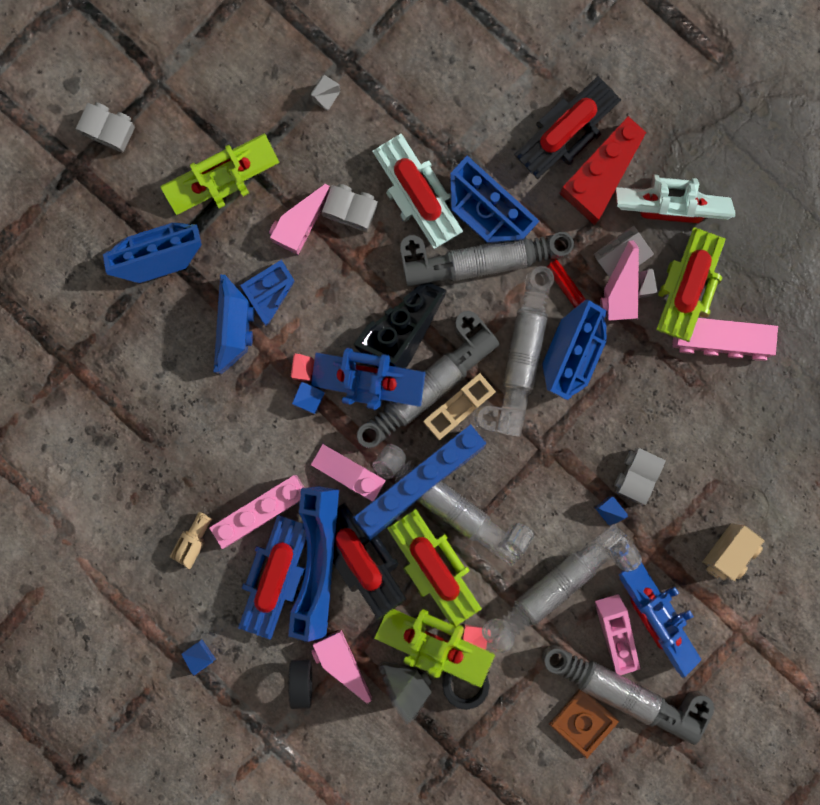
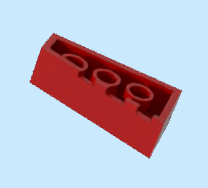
M629 116L570 178L559 193L594 226L604 212L646 134V131Z

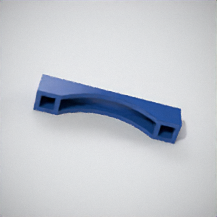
M470 424L354 517V521L368 539L371 540L425 493L485 448L486 442Z
M320 486L301 488L299 514L303 521L307 538V564L300 593L290 612L288 636L307 642L324 638L327 635L339 490Z

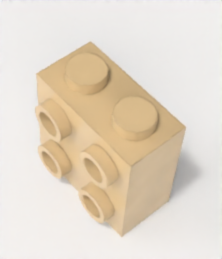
M731 523L702 563L708 566L706 571L715 578H720L723 581L725 579L735 581L736 578L740 579L746 573V565L751 558L755 559L761 553V545L764 540L745 525Z

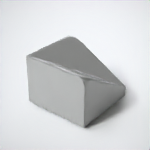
M326 75L322 76L311 92L313 103L325 110H329L340 93V86Z
M648 269L639 272L638 299L651 297L656 294L657 287L654 270Z

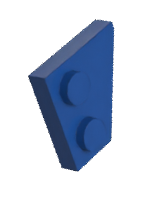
M280 260L240 286L263 323L267 326L295 280L283 261Z

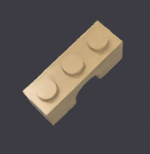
M479 373L450 400L426 418L423 423L439 441L496 391Z

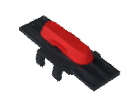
M597 76L569 103L564 98L561 99L555 107L536 123L537 127H542V129L523 145L514 156L536 179L540 178L560 158L570 165L574 161L573 158L594 138L598 139L601 136V132L595 125L621 101L620 97ZM583 127L587 133L567 150L564 144Z
M346 503L340 505L337 509L334 551L337 557L333 559V563L351 592L359 590L376 619L379 620L406 600V597L390 574L399 563L391 557L378 535L371 540L368 539L354 521V516ZM369 541L384 562L381 566H376L366 552L365 544Z

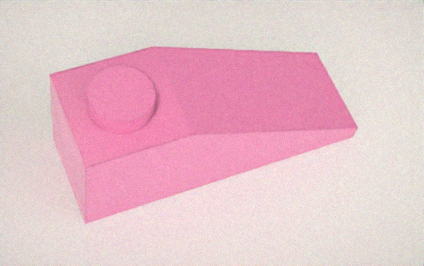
M324 184L283 214L279 221H274L269 231L272 242L299 255L326 202L330 186Z
M634 240L628 241L604 289V298L600 299V307L606 310L608 320L638 318L639 247Z
M324 444L311 466L372 502L375 501L386 482L385 479Z
M619 594L595 601L615 673L623 675L640 670L628 611Z
M342 630L315 641L313 644L314 649L311 650L317 664L321 662L322 667L364 702H371V693Z

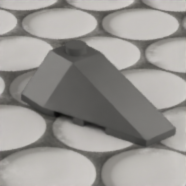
M383 661L379 664V670L382 675L386 674L383 680L388 687L387 691L392 703L406 724L413 720L432 693L430 685L433 682L425 671L421 673L417 667Z

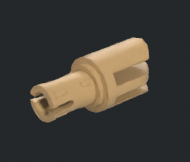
M198 512L189 531L182 532L170 558L191 569L205 543L202 537L212 518Z

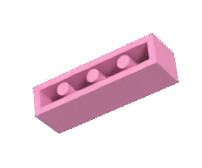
M698 318L690 342L673 337L672 348H679L680 353L693 354L694 350L704 351V355L719 356V353H728L729 358L740 359L743 358V355L752 356V360L767 361V357L776 355L778 326Z
M293 475L211 526L210 530L221 548H227L299 503L301 488L305 487L298 476Z

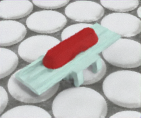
M402 134L397 135L372 151L394 185L387 190L386 194L390 200L394 199L402 211L400 216L404 222L408 221L413 215L433 249L463 232L446 205L451 200V194H447L431 169L432 164L430 161L420 164ZM421 173L424 174V176L426 177V179H427L428 182L430 183L431 187L433 188V190L435 191L436 195L438 196L437 198L435 197V195H434V193L432 192L430 186L428 185V183L426 182L425 178L423 177V175H422Z
M653 175L651 188L617 187L615 189L617 207L621 210L639 211L641 216L646 219L700 223L704 218L726 220L732 217L735 218L732 199L729 197L704 195L698 192L699 182L697 178L681 180L660 178L659 175ZM668 188L686 190L682 197L668 196Z

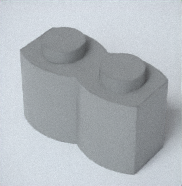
M96 102L95 105L87 103L76 126V130L87 138L123 153L135 129L131 118L121 112H118L117 115L108 112L109 108L101 103Z
M344 184L332 185L322 210V216L368 232L378 202L374 200L375 197L365 192H361L360 195L351 192L352 189Z
M636 448L634 452L630 451L624 462L627 468L624 474L620 473L615 481L614 486L617 487L615 493L640 505H646L666 460L641 448Z

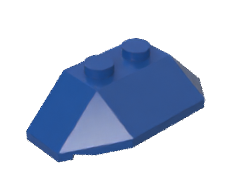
M466 156L450 173L451 211L485 242L495 243L523 240L539 223V220L470 157Z
M170 223L126 237L115 245L111 251L103 254L105 271L107 275L142 283L186 269L202 245L198 227L196 224Z
M220 274L213 370L216 374H223L248 352V346H252L253 332L249 331L250 322L254 321V307H251V303L227 276Z
M585 300L561 319L542 363L547 390L565 400H569L572 395L588 386L607 341L604 318L606 317V310L590 300Z

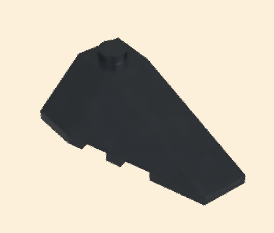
M432 283L420 284L404 297V301L392 309L390 307L378 321H372L368 324L355 341L354 347L364 354L375 356L389 355V366L407 368L447 293L446 289Z

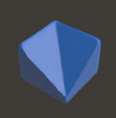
M301 382L292 404L316 415L325 392Z
M607 497L595 507L609 526L628 517V514L614 497Z
M202 639L182 653L193 676L216 660Z

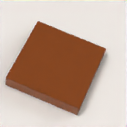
M579 689L552 719L549 725L585 758H588L619 723V720L595 698Z

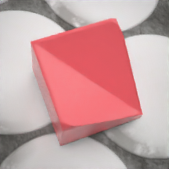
M295 354L291 370L292 379L311 382L314 359L301 354Z
M464 624L462 640L486 650L489 629Z

